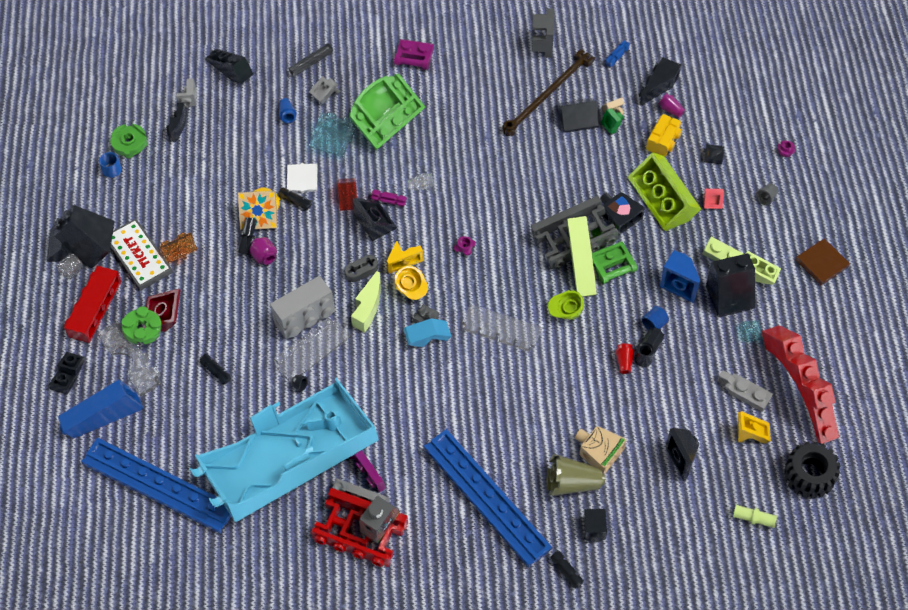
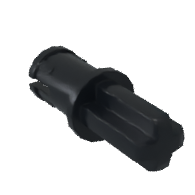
M245 218L243 233H240L241 241L238 252L242 255L249 254L252 239H255L254 231L257 220L254 218Z

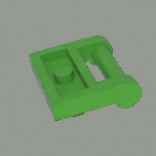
M622 241L592 253L593 267L599 275L602 284H606L609 280L628 272L633 273L638 270L637 264ZM623 262L627 263V265L623 267H620L608 273L605 272V269H608Z

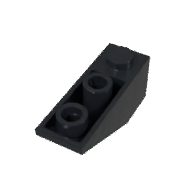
M215 49L205 58L208 63L227 78L239 84H242L254 74L244 56Z
M662 57L660 62L655 64L653 74L648 76L646 86L642 87L639 92V97H641L640 105L646 104L673 88L680 76L682 64Z

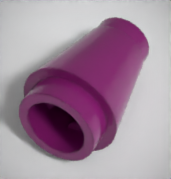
M668 93L659 102L661 109L678 118L685 112V109L674 96Z

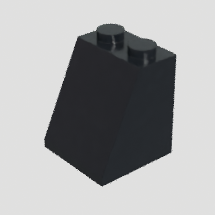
M73 205L69 210L64 211L60 219H56L54 223V229H56L54 237L85 264L93 268L110 253L115 221Z
M749 253L711 262L706 289L718 317L755 309V267Z

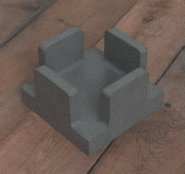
M547 8V14H533V30H545L546 35L532 36V51L545 52V58H552L554 9Z

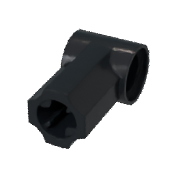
M656 327L649 328L644 339L637 346L635 355L637 365L641 367L651 365L653 357L665 337V334Z

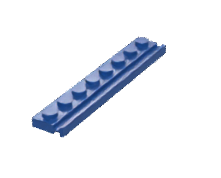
M447 429L433 438L430 443L424 445V450L528 568L552 550V546Z
M100 438L95 440L86 453V457L81 460L84 466L219 534L231 518L224 504L214 507L208 499L217 498L216 496Z

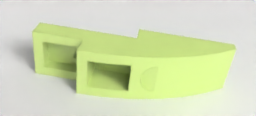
M710 237L702 254L716 261L742 255L743 253ZM747 251L746 253H749L755 267V282L774 285L781 268Z

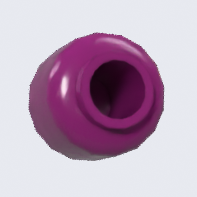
M262 237L252 241L249 253L258 264L269 265L276 259L277 249L268 238Z

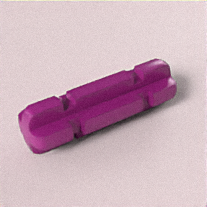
M375 189L371 193V199L374 201L380 200V202L393 205L396 203L397 206L402 207L406 205V196H397V194L384 191L381 193V191Z

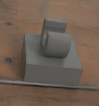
M423 304L413 317V322L419 323L431 318L438 319L439 312Z

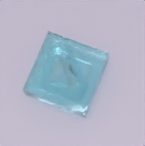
M759 320L739 323L743 342L762 340L763 335Z

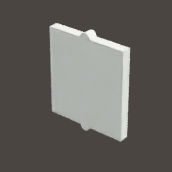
M301 163L287 165L288 192L304 193L317 191V164Z

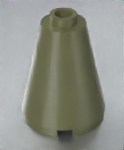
M553 454L549 462H553L552 467L547 469V490L551 491L549 495L557 496L599 490L605 484V474L599 468L557 454Z

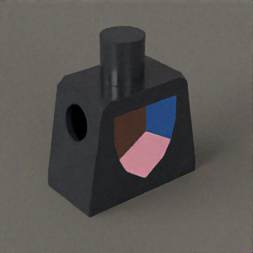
M606 192L600 197L605 208V214L602 215V218L608 226L614 224L618 230V236L643 219L645 207L626 194L620 192L612 197Z

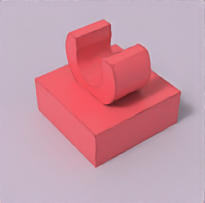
M705 189L704 208L723 209L724 190Z

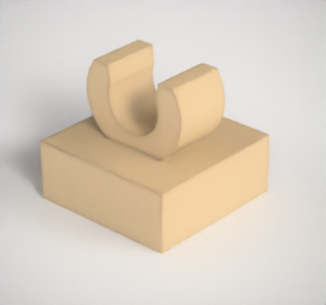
M621 97L604 104L601 108L603 113L607 109L612 108L623 115L624 112L620 106L625 103Z

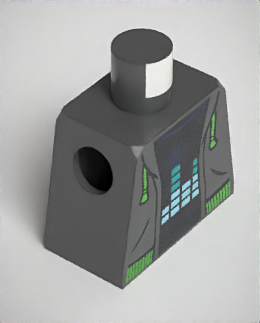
M377 495L359 520L360 532L378 544L401 511Z

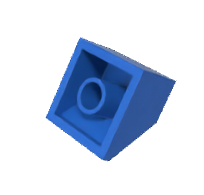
M673 250L663 267L659 287L694 303L700 278L692 259L682 252Z

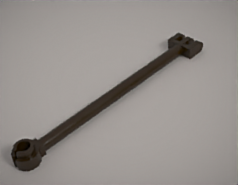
M580 49L574 56V59L577 60L514 120H507L503 123V134L506 131V136L515 135L516 128L581 65L589 67L595 61V57H590L588 52L584 54L585 51Z

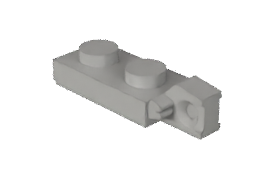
M722 370L717 382L725 385L724 388L728 391V394L761 412L764 411L773 396L771 392L734 373L730 374Z
M336 478L333 485L334 489L345 493L351 492V495L361 499L363 497L368 498L370 502L377 495L388 503L390 502L389 497Z

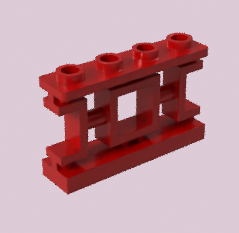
M331 487L325 507L332 510V513L326 525L316 521L315 527L311 530V535L314 541L320 545L328 544L339 552L346 551L352 553L357 559L363 560L365 558L376 566L389 567L394 553L393 550L386 548L392 533L399 536L403 535V531L408 526V516L399 513L380 539L381 543L378 547V552L369 549L370 538L365 536L362 539L348 534L353 520H360L372 502ZM340 507L350 510L347 519L338 517L341 510ZM334 524L342 527L339 534L340 537L329 534Z

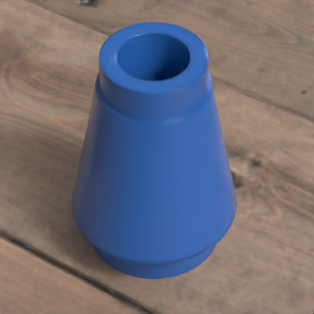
M288 98L281 99L279 102V117L284 123H292L295 121L297 113Z

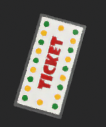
M137 219L113 230L110 248L140 291L173 273L172 268Z

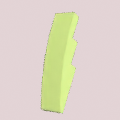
M584 216L567 219L576 291L582 297L596 295L587 218Z

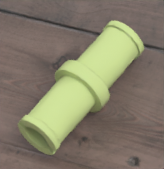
M737 504L733 515L734 518L750 521L753 525L758 523L772 528L775 527L777 515L761 512L758 508L754 510L738 506Z

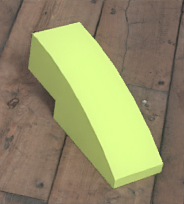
M378 271L375 272L355 298L357 309L351 315L352 326L364 333L372 323L380 301L381 279L380 272Z

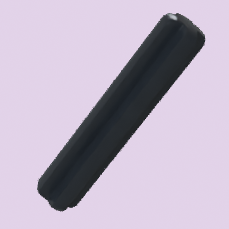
M327 43L289 67L290 74L292 76L298 75L331 54L333 47Z

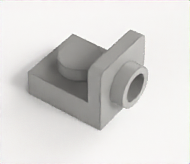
M322 76L309 92L324 104L334 91L338 94L340 91L336 88L338 84L331 78L327 80Z
M194 78L187 79L184 93L176 94L177 102H184L185 107L197 106V88Z

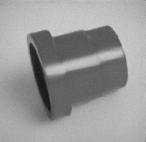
M769 183L764 188H760L756 192L757 200L763 205H770L779 192L778 187L775 184Z

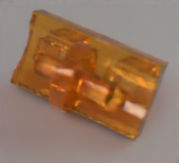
M183 232L178 235L177 239L171 242L168 240L162 242L160 249L165 260L170 263L180 257L183 260L187 259L186 255L197 250V246L192 234Z

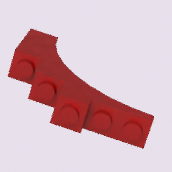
M780 325L763 330L762 335L765 349L771 352L786 368L805 402L815 430L817 442L822 444L839 438L832 405L836 403L832 384L820 378L816 359L804 353L801 335Z

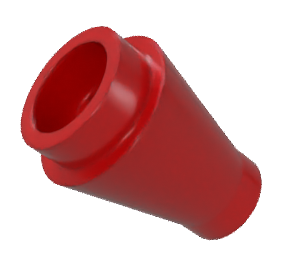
M619 344L615 350L619 372L622 374L631 373L635 352L631 344Z

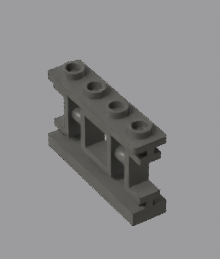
M595 196L531 225V232L537 244L547 241L552 250L545 254L550 269L560 268L572 260L569 238L565 233L568 231L567 219L587 217L592 214L594 222L588 224L592 253L596 252L600 247L611 245L618 240V230L614 224L604 227L599 216L605 214V208L602 206L599 196ZM598 228L602 235L593 238L590 231ZM558 230L560 237L552 240L549 233ZM565 243L568 250L559 253L556 246Z

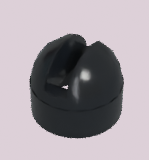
M300 374L295 375L291 379L292 387L299 391L305 390L308 378Z

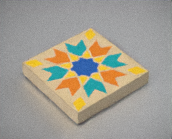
M276 191L238 192L240 230L244 228L246 217L257 220L255 229L278 228Z

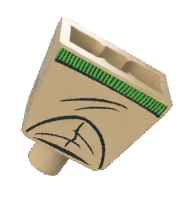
M595 427L591 434L580 429L575 436V439L582 443L580 456L591 466L601 469L604 474H606L623 452L627 439L601 427Z

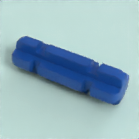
M623 40L605 59V65L612 67L630 48V43Z

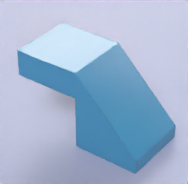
M431 318L403 329L410 346L424 347L432 339L448 341L452 337L447 322Z

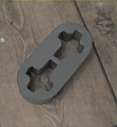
M367 255L348 264L345 267L346 279L350 282H356L374 274L378 270L377 258L373 255Z

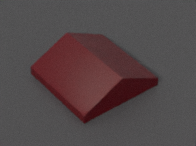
M179 288L147 297L146 307L160 317L161 332L168 331L176 324L181 292Z

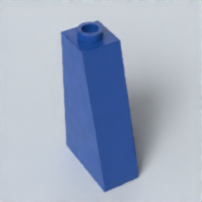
M117 380L57 416L60 422L59 429L64 435L67 434L74 439L144 409L138 393L121 380Z

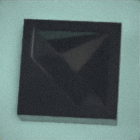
M706 144L704 162L722 164L724 146Z

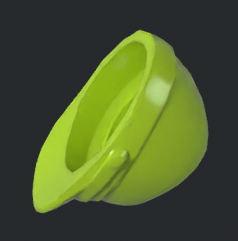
M565 291L553 296L548 302V312L556 318L573 320L578 318L584 310V299L576 291Z

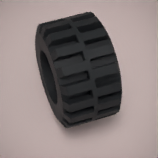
M809 441L804 442V445L799 444L796 449L791 451L785 464V481H789V488H794L796 494L802 493V497L806 498L807 495L811 499H815L817 495L819 498L823 497L825 493L828 494L838 479L841 467L840 462H837L839 458L837 455H833L831 448L829 450L826 449V445L823 443L821 446L818 445V442L814 441L812 444ZM802 465H815L820 469L822 475H809L804 471Z

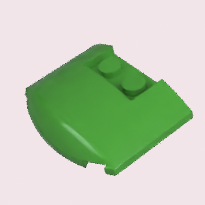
M394 74V76H384L368 85L354 101L349 118L374 149L377 150L421 112L425 106L401 75Z

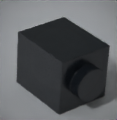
M584 509L585 540H590L591 542L606 540V509Z

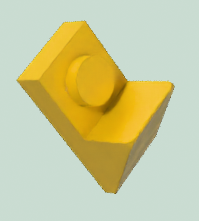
M396 241L387 259L388 273L390 274L404 266H412L424 261L421 246L410 247L406 251H402L398 241Z
M738 412L739 443L749 438L764 444L771 441L770 423L745 412Z

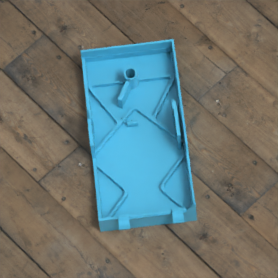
M335 378V383L280 414H277L275 407L280 405L277 402L274 405L270 404L250 417L255 433L241 441L195 455L199 467L197 469L190 468V471L195 477L203 474L206 476L218 495L215 499L208 498L214 507L224 504L233 520L237 522L379 440L375 426L337 378Z

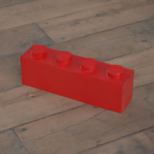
M97 265L94 272H91L89 282L82 289L79 301L74 304L70 318H67L65 321L64 329L69 338L86 343L91 342L122 282L118 271Z

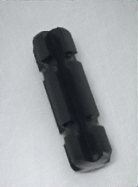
M284 187L279 190L278 196L280 198L287 199L286 201L299 207L301 206L305 210H309L312 205L311 200L303 199V196L293 191L288 192L289 190Z
M208 354L201 356L199 359L200 363L207 367L206 369L216 378H219L222 384H227L231 380L230 374L224 371L215 360L211 359L212 357Z
M560 551L553 553L550 559L555 565H558L557 568L563 576L570 580L569 583L573 588L580 587L584 582L581 576L576 575L577 571L567 559L564 560L565 556Z

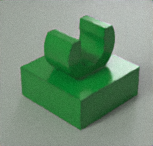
M612 108L607 109L600 123L610 134H614L621 125L624 116L620 112L616 113Z

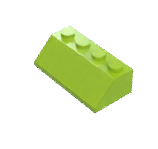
M652 152L628 176L664 231L689 222L701 210L698 203L663 155Z

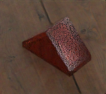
M356 178L338 179L340 211L353 210L352 200L358 198Z

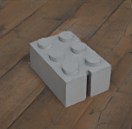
M320 275L270 303L274 324L286 340L297 336L302 330L314 326L318 319L328 318L335 312L332 291Z

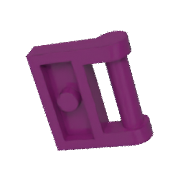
M400 39L398 50L394 57V65L418 66L428 70L434 51V44Z

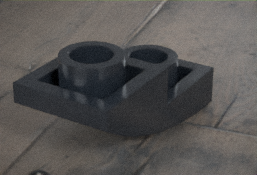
M184 102L177 103L174 117H169V125H166L167 135L171 136L172 142L178 140L186 123L187 113Z
M66 352L57 365V373L49 383L50 390L68 395L83 366L84 356Z

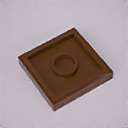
M825 238L796 257V261L821 286L850 266V263Z

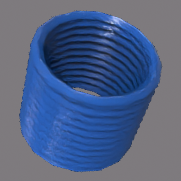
M107 152L100 156L99 164L103 175L112 178L120 174L122 167L115 153Z
M654 306L642 317V323L647 330L654 327L661 329L669 322L667 312L659 306Z

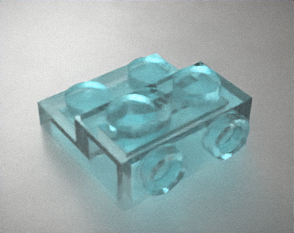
M320 113L309 146L310 148L344 158L348 143H351L357 126L350 118L344 117L341 119L337 118V115L333 113Z

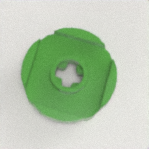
M132 124V126L121 125L111 134L113 150L125 158H132L140 153L148 144L144 129L137 124ZM127 138H128V139L133 138L130 142H126V140H125V139H127Z
M139 307L129 312L122 319L123 335L129 342L137 344V342H143V344L152 343L161 333L160 317L155 312L148 310L147 307ZM140 324H144L146 328L143 329L142 327H137Z

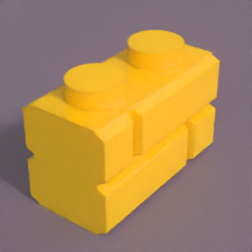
M662 114L647 140L646 149L664 157L668 151L672 152L676 143L674 140L680 138L683 130L680 128L681 121Z

